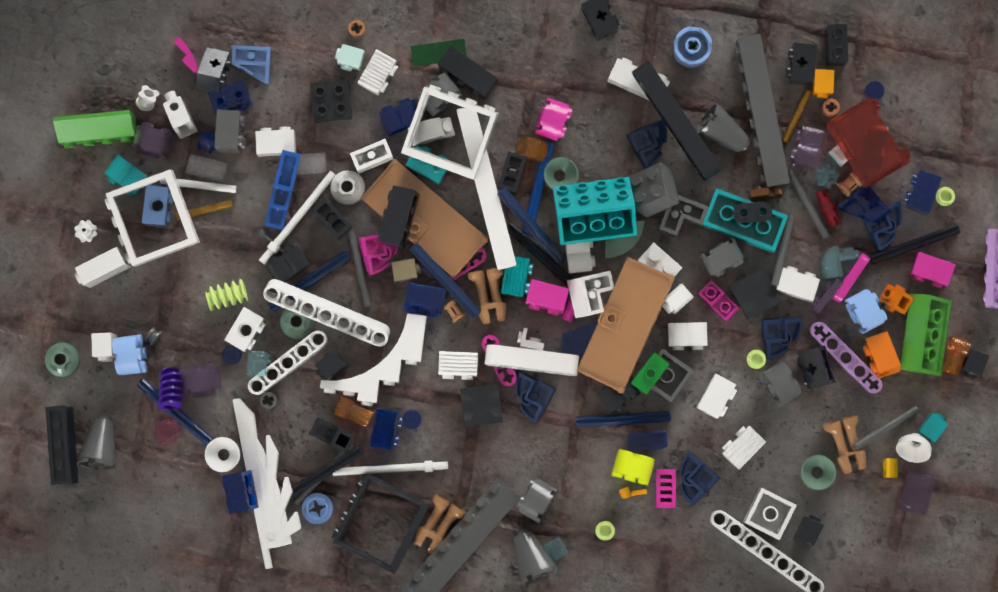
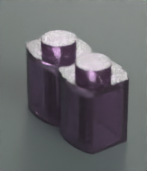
M802 126L801 131L797 130L795 141L798 142L797 149L793 148L791 160H794L793 165L813 170L817 169L825 131Z

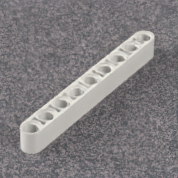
M464 107L456 109L472 169L483 134L477 112ZM486 149L474 180L497 269L501 270L516 266V261Z

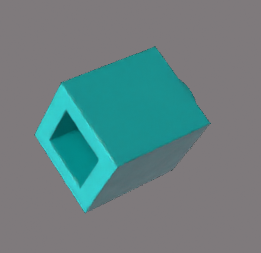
M930 413L916 432L930 443H935L949 424L945 422L946 418L940 413Z

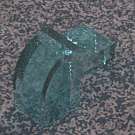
M838 245L827 250L820 260L821 279L842 277L841 262L860 258L859 250L853 251V247L841 249L842 252L840 253Z

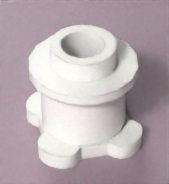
M144 85L141 88L142 91L138 93L135 103L140 110L150 111L154 108L159 92Z

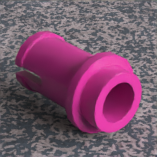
M570 297L569 300H566L568 303L561 319L573 323L575 314Z

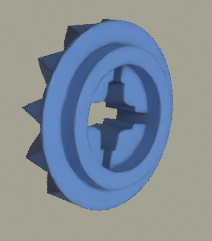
M321 493L309 495L302 504L303 516L313 524L326 522L333 512L332 502L326 495ZM315 500L319 506L325 505V507L320 510L321 517H319V514H317V512L309 511L315 507Z

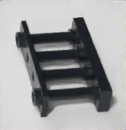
M66 405L45 407L51 485L79 483L73 407H66Z

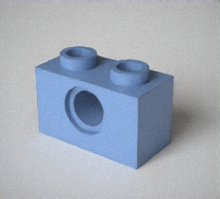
M146 186L142 224L167 227L168 223H171L172 212L169 211L170 204H173V197L169 187ZM157 202L163 203V208L160 211L154 210V205Z

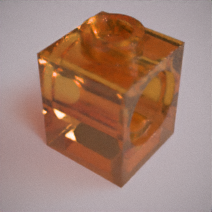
M520 136L516 153L527 156L528 160L544 162L548 154L549 144L540 139Z

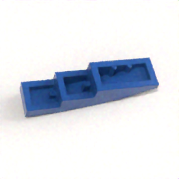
M282 150L264 224L265 227L283 230L301 154Z

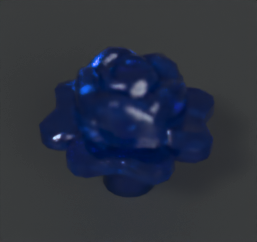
M204 131L199 136L201 140L197 143V147L199 150L204 149L205 152L212 154L216 150L214 148L215 136Z

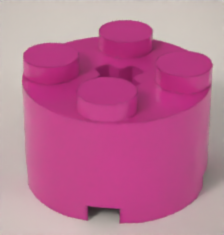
M547 97L545 102L548 104L545 107L542 106L536 124L539 130H535V134L557 141L564 137L566 131L564 123L567 119L569 120L572 109L569 108L568 104Z

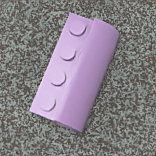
M988 229V234L986 235V244L988 246L985 255L987 271L984 275L986 291L984 292L983 299L985 308L998 309V229Z

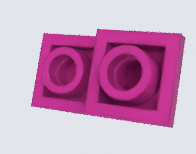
M712 280L698 293L726 323L740 310Z

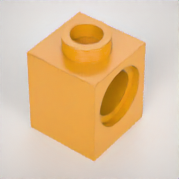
M815 69L812 95H817V98L822 99L828 98V96L834 93V70Z

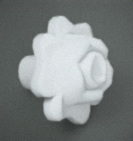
M81 220L79 225L74 228L77 231L75 237L79 238L82 243L86 240L91 242L97 236L95 231L97 226L93 225L90 220L86 222Z

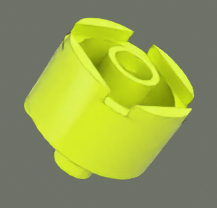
M619 449L611 476L618 478L624 476V480L636 483L637 479V483L648 486L655 459Z

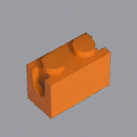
M888 331L865 338L866 343L863 346L866 357H870L871 371L873 374L876 373L878 379L900 372L901 364Z

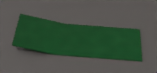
M458 39L412 45L413 66L439 63L450 46H453L467 56L465 40Z

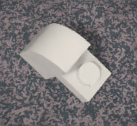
M438 117L420 122L412 146L428 144L437 139L455 136L451 118L440 119Z

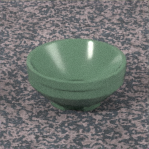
M564 157L552 159L544 169L545 183L552 190L555 186L576 184L578 181L577 166L570 159ZM556 171L564 173L565 178L563 181L555 180L554 173Z
M285 309L281 315L280 326L285 335L298 340L306 338L312 333L315 327V320ZM294 316L302 318V324L299 327H294L291 324V319Z
M64 342L56 343L46 352L45 365L51 374L58 377H68L77 371L80 365V355L73 345ZM60 353L66 357L63 365H58L55 362V357Z
M811 456L804 461L801 467V478L804 484L811 489H826L835 480V465L826 456ZM814 467L822 469V476L816 479L812 476L811 471Z

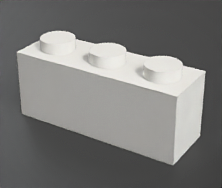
M617 58L607 82L649 100L632 75V71L637 66L632 65L633 62L629 59ZM658 73L668 87L670 81L667 80L666 76Z

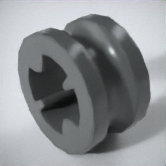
M153 327L144 341L150 342V345L154 346L161 337L162 332H157L156 328Z
M266 392L260 397V404L265 409H273L278 403L277 396L274 393ZM266 396L274 398V401H272L273 404L271 406L269 404H264V400H266L264 398Z

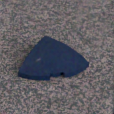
M662 119L626 135L644 169L655 165L663 154L660 150L663 143L667 142V127Z
M900 201L860 215L878 251L887 247L897 236L894 233L897 226L901 225L902 222Z
M802 317L761 319L763 345L767 360L786 353L789 350L787 346L792 340L796 341L802 328Z
M519 372L515 386L516 396L520 397L522 403L519 407L529 420L537 424L548 407L556 388Z
M691 452L686 454L680 467L679 474H682L683 482L680 488L686 501L693 506L718 482L720 477Z

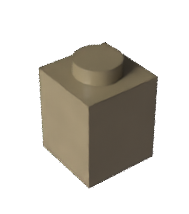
M415 259L391 262L395 283L418 279L417 274H421L419 263H415Z

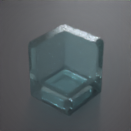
M248 351L246 374L249 377L266 375L267 363H271V355L268 352Z
M559 536L542 545L552 561L569 554Z

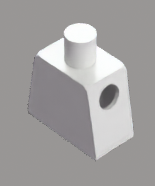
M175 91L167 92L164 95L167 102L163 103V106L179 138L182 139L197 132L198 130L181 96L177 97Z

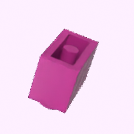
M917 252L909 275L913 276V280L924 283V281L931 283L932 287L942 289V287L949 285L956 264Z

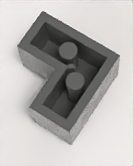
M217 110L214 148L219 153L242 154V149H245L246 138L241 133V128L245 126V116H242L240 111Z
M678 195L679 203L666 209L658 231L676 238L683 221L701 227L709 207Z

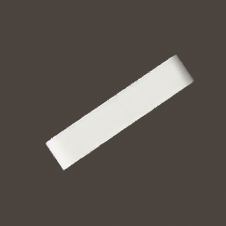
M322 331L312 332L253 377L248 383L249 391L255 395H262L323 349L328 343L327 335ZM318 334L324 337V341L320 345L314 343V337ZM302 346L308 348V354L304 357H301L298 353L299 348ZM286 358L293 360L292 367H284L283 362ZM272 369H275L278 373L277 378L274 380L268 378V372ZM256 381L262 383V389L259 392L253 390V384Z
M501 345L486 346L485 365L567 376H577L578 355Z

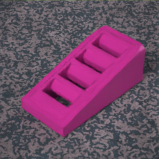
M656 469V508H676V469ZM660 475H671V479H660ZM660 482L671 483V486H660ZM660 490H671V494H660ZM660 498H671V502H660Z

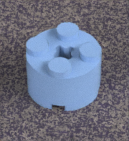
M698 27L682 29L677 34L672 47L676 61L686 68H696L703 65L712 51V39L707 31ZM696 45L695 51L693 49L690 50L689 46Z
M864 289L845 300L848 303L845 305L854 324L859 323L861 326L858 330L862 334L883 324L888 319L884 310H880L877 304L879 303L877 295L874 292L871 293L869 289Z
M141 334L113 339L112 348L113 354L116 357L114 364L118 375L147 372L146 362L144 361V359H147L146 347L142 348L143 338Z

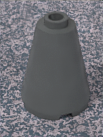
M717 103L703 116L702 126L698 124L696 128L702 139L735 152L745 151L750 144L748 141L749 136Z
M99 416L98 419H94L77 459V463L80 466L94 470L103 467L104 471L115 470L114 423L110 421L109 417Z
M523 529L516 533L514 544L522 585H525L526 582L527 585L548 578L547 573L551 572L553 575L558 571L557 566L532 531Z

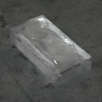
M301 154L297 174L326 173V154Z
M190 154L186 173L224 182L228 164Z

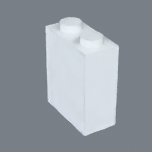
M115 247L75 267L77 271L75 277L79 284L82 283L83 286L91 288L131 268V266L128 264L123 250Z

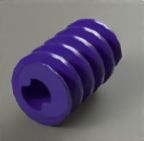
M163 368L160 371L161 383L159 384L160 397L158 398V408L166 411L179 409L182 407V403L179 401L183 400V396L179 395L183 393V389L179 387L184 386V382L180 380L184 379V375L179 373V370L176 368Z

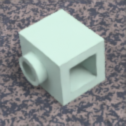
M342 44L341 49H337L335 59H337V63L341 66L340 69L349 72L352 69L361 71L366 53L365 50Z

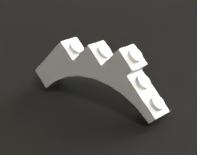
M407 313L405 326L397 344L378 365L352 378L337 381L321 380L320 388L324 389V393L335 394L336 390L343 391V395L355 396V393H358L357 401H362L361 405L373 406V403L378 402L380 381H383V385L395 386V382L399 383L402 360H405V364L417 365V362H421L427 316Z

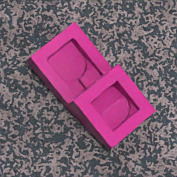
M178 36L173 42L186 54L182 62L197 75L198 64L190 49Z

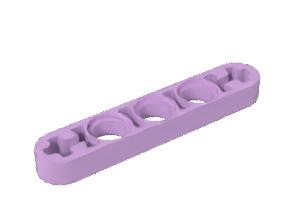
M815 322L811 325L809 332L812 338L820 346H826L827 352L868 393H878L882 389L881 379H878L877 375L873 374L871 369L823 322ZM821 326L823 328L821 330L824 335L829 333L830 336L822 342L820 339L824 337L821 334L815 335L814 332L816 330L814 327ZM829 339L837 341L836 349L831 350L827 347ZM847 352L851 355L849 363L841 361L842 353ZM857 366H862L865 369V374L862 377L855 375L854 370ZM868 374H871V377H869V379L872 382L877 381L878 383L876 384V386L878 388L870 389L869 387L871 384L867 380L863 383L862 380L865 379L868 376Z

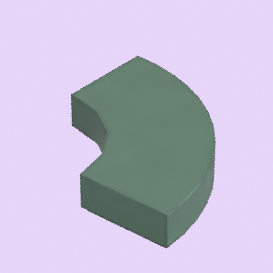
M636 221L637 236L606 239L605 259L621 256L631 250L642 235L644 221Z

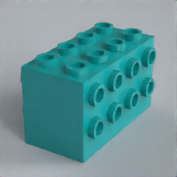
M629 177L553 187L560 245L637 236L635 203Z

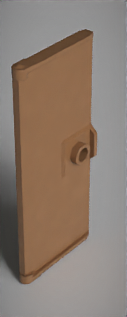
M397 159L392 160L361 199L383 217V212L388 206V194L392 190L393 185L417 191L420 195L408 240L413 244H419L444 271L455 278L489 241V238L400 164Z
M627 257L609 300L603 307L604 312L598 318V324L577 372L601 382L619 393H624L675 277Z

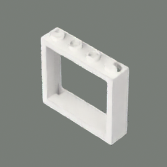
M430 85V87H424L401 153L470 179H475L499 113L495 112V108L489 105H484V107L476 105L477 101L469 98H466V101L459 99V95L448 91V94L440 92L441 88ZM430 95L490 117L472 169L412 147Z
M173 170L164 171L106 193L107 199H105L108 210H112L114 217H111L114 227L119 229L120 235H118L120 244L122 246L125 245L127 251L125 257L128 264L136 267L200 243ZM166 179L188 239L137 258L115 197Z

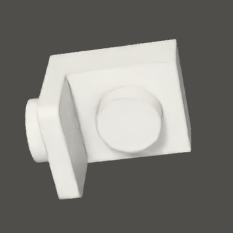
M524 328L523 332L519 331L517 343H521L520 348L543 351L544 343H541V339L530 337L529 340H526L528 328Z

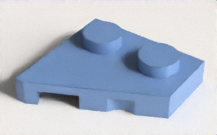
M233 45L231 64L261 82L269 84L271 47Z

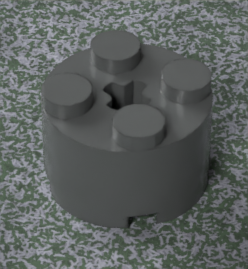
M446 73L438 76L439 81L432 80L425 86L430 87V85L441 88L440 92L448 94V91L458 94V98L462 96L460 90ZM423 89L418 93L419 96H416L418 101L420 100ZM430 95L425 109L434 117L445 112L449 108L447 104L450 102Z
M734 237L728 238L730 242L722 241L705 251L706 255L704 253L699 255L710 275L719 277L727 272L726 268H735L744 263L742 260L744 256Z
M784 362L778 363L759 374L762 383L767 385L764 388L769 398L774 397L773 401L778 408L802 394L796 378L793 379L791 370Z
M538 478L537 480L532 479L527 486V495L520 498L517 506L520 508V513L540 524L542 521L539 518L541 516L545 518L555 501L553 494H558L559 490Z

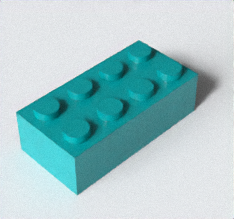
M716 188L701 227L730 238L734 237L735 240L774 253L788 215L772 209L771 217L765 222L739 223L733 217L735 207L742 203L754 202ZM760 208L759 213L761 215H765L766 210L764 208ZM740 210V215L746 216L747 212Z

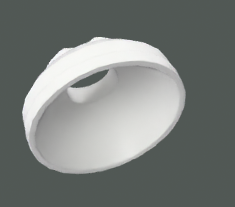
M342 171L331 182V194L340 204L353 205L359 202L364 195L365 183L356 172ZM345 181H350L353 184V188L349 192H344L341 188L342 183Z
M917 433L901 437L896 445L898 455L909 462H925L931 456L932 448L930 443Z
M227 437L213 439L205 450L207 464L217 472L232 470L240 459L238 445ZM221 449L229 451V458L225 461L221 460L218 456Z

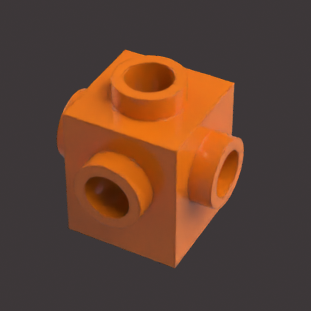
M887 284L879 298V301L884 304L883 308L891 313L897 311L905 315L914 300L913 297L906 293L905 288L897 284L895 287Z

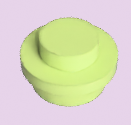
M942 187L936 192L935 198L941 206H949L955 200V193L949 187Z
M753 350L747 355V363L751 368L759 369L765 365L766 356L760 350Z
M602 521L596 526V535L601 540H609L614 536L615 528L612 523Z

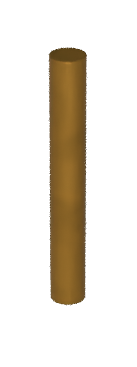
M805 89L781 139L782 142L788 144L812 94L811 91Z
M232 200L188 211L190 217L231 208L233 204ZM175 213L176 219L181 220L179 213Z

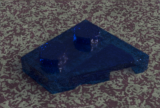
M868 183L838 204L841 211L874 224L891 213L890 209Z
M598 320L563 334L562 353L584 355Z

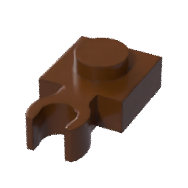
M756 187L750 190L749 201L769 202V199L783 198L782 187H775L773 189H769V187Z

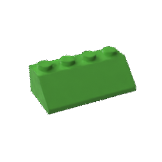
M130 110L53 117L58 143L64 145V148H74L76 144L93 146L95 142L113 144L114 140H121V142L127 143L138 138L136 116Z
M910 294L914 300L908 308L900 370L941 376L952 301L932 295Z

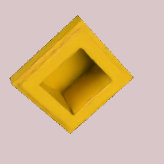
M897 458L883 459L884 478L898 477Z

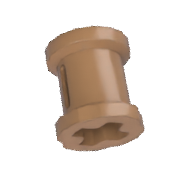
M853 172L849 174L850 176L846 180L837 184L846 197H849L855 188L863 185L858 176Z
M455 299L443 307L452 317L453 323L467 315V312L462 310Z

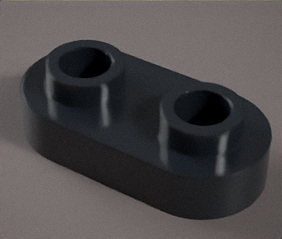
M766 202L742 203L737 205L733 211V217L739 223L765 222L772 215V208ZM760 208H764L766 210L765 215H761L759 213ZM740 210H745L747 215L741 216Z

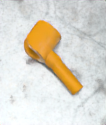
M625 487L619 490V494L622 499H626L635 495L647 494V489L630 492L629 487Z

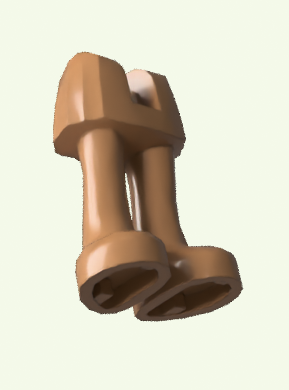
M493 268L486 270L492 302L488 301L484 270L467 273L468 279L474 282L477 288L480 305L478 308L481 310L479 317L482 323H490L488 309L493 308L496 310L497 321H505L506 302H502L499 290V278L503 275V269Z
M851 415L841 419L848 436L851 451L847 450L840 420L823 424L824 430L831 433L835 439L839 454L836 461L843 473L848 474L852 472L849 457L853 456L859 470L865 469V450H861V448L856 450L853 446V443L858 441L856 434V425L859 422L858 415Z
M437 494L434 495L432 500L435 505L434 510L426 524L419 526L414 540V544L420 547L425 542L427 536L433 539L427 550L430 554L444 540L443 538L451 524L456 519H462L466 514L465 511L451 504L436 532L433 531L438 520L450 504L448 500Z

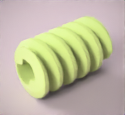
M239 279V285L232 281L231 287L224 283V289H221L218 284L216 291L209 286V292H206L210 311L214 310V305L221 309L222 303L225 307H229V301L232 305H236L237 299L242 304L244 303V297L248 301L242 279Z

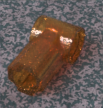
M954 335L951 336L947 346L948 353L942 368L943 372L959 376L964 357L969 352L971 341Z
M340 396L333 410V414L346 420L350 419L365 427H368L374 412L356 405L355 402L343 396Z

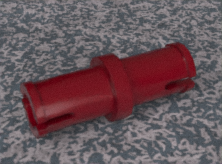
M827 189L816 192L815 195L822 208L821 212L825 214L829 227L833 228L840 225L841 222L835 211L836 206L832 204Z

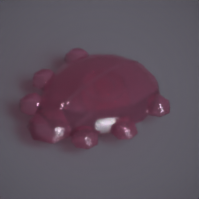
M165 418L164 421L160 422L157 420L155 422L153 436L162 446L168 442L174 443L175 437L180 438L179 432L182 431V426L177 424L176 420L170 422L168 418Z

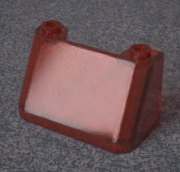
M868 97L826 123L830 133L866 188L873 186L911 162L909 159L911 157L910 153L906 148L902 149V147L897 145L879 116L878 109L881 107L878 101L871 97Z

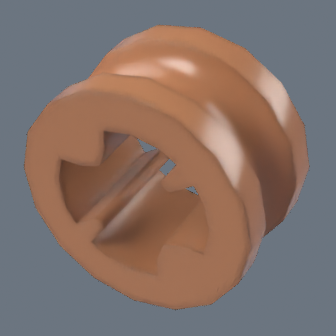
M354 20L348 26L349 34L353 38L358 39L365 35L366 29L362 21ZM354 25L362 27L360 33L356 34L355 31H352Z
M828 99L822 105V112L827 117L835 116L840 109V105L835 99ZM832 103L836 110L828 112L829 109H826V106Z

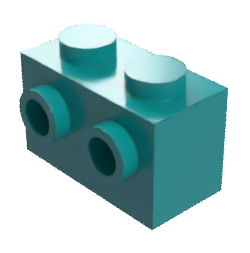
M421 145V147L415 146L417 149L432 154V150L425 145ZM438 154L439 157L449 160L447 157ZM411 156L406 163V168L438 185L441 184L448 171Z

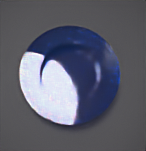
M877 81L870 82L865 87V96L871 101L879 100L884 95L883 85Z
M229 345L224 348L222 358L228 364H236L241 360L242 352L239 348Z
M415 410L406 411L402 417V422L408 429H416L422 421L421 415Z

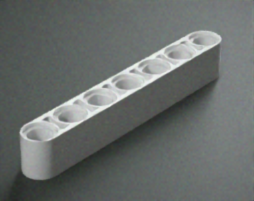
M270 280L264 289V298L273 304L375 346H383L388 341L390 328L377 320L280 280ZM274 288L278 293H272L269 289ZM287 296H293L295 300L292 301ZM305 303L312 304L313 308H308ZM327 310L331 313V315H326L323 313V311ZM341 318H346L349 322H343ZM364 325L367 329L362 330L358 326ZM380 332L384 334V337H379L376 333Z
M716 510L711 513L710 522L714 527L805 592H812L809 585L813 581L819 584V588L815 592H823L824 584L820 579L726 512ZM718 513L724 516L722 524L714 522V517ZM732 525H738L740 528V532L736 536L730 533ZM749 536H753L756 540L755 545L752 547L746 545V539ZM765 547L771 549V556L768 558L762 556V550ZM780 559L787 561L785 569L778 568V561ZM796 570H801L803 573V577L799 581H796L793 577Z

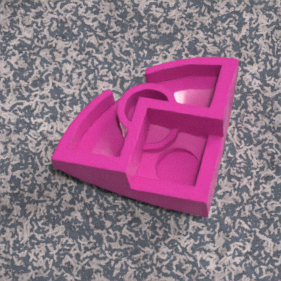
M378 234L358 238L369 275L384 270L390 264L388 261L392 255L398 251L397 247L384 245L378 241Z

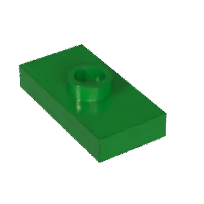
M654 352L631 384L647 395L670 364Z

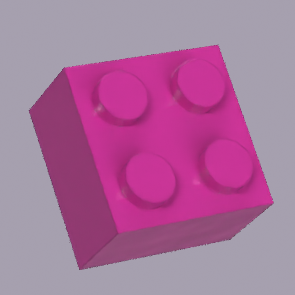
M532 279L526 305H529V309L540 311V308L548 310V314L558 316L559 313L563 314L569 289Z

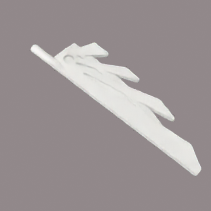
M240 398L233 399L265 569H270L273 566L269 549L292 544L291 535L301 529L298 512H294L289 521H287L285 510L293 491L289 478L285 477L280 493L276 480L279 452L270 435H266L265 453L257 437L255 413Z

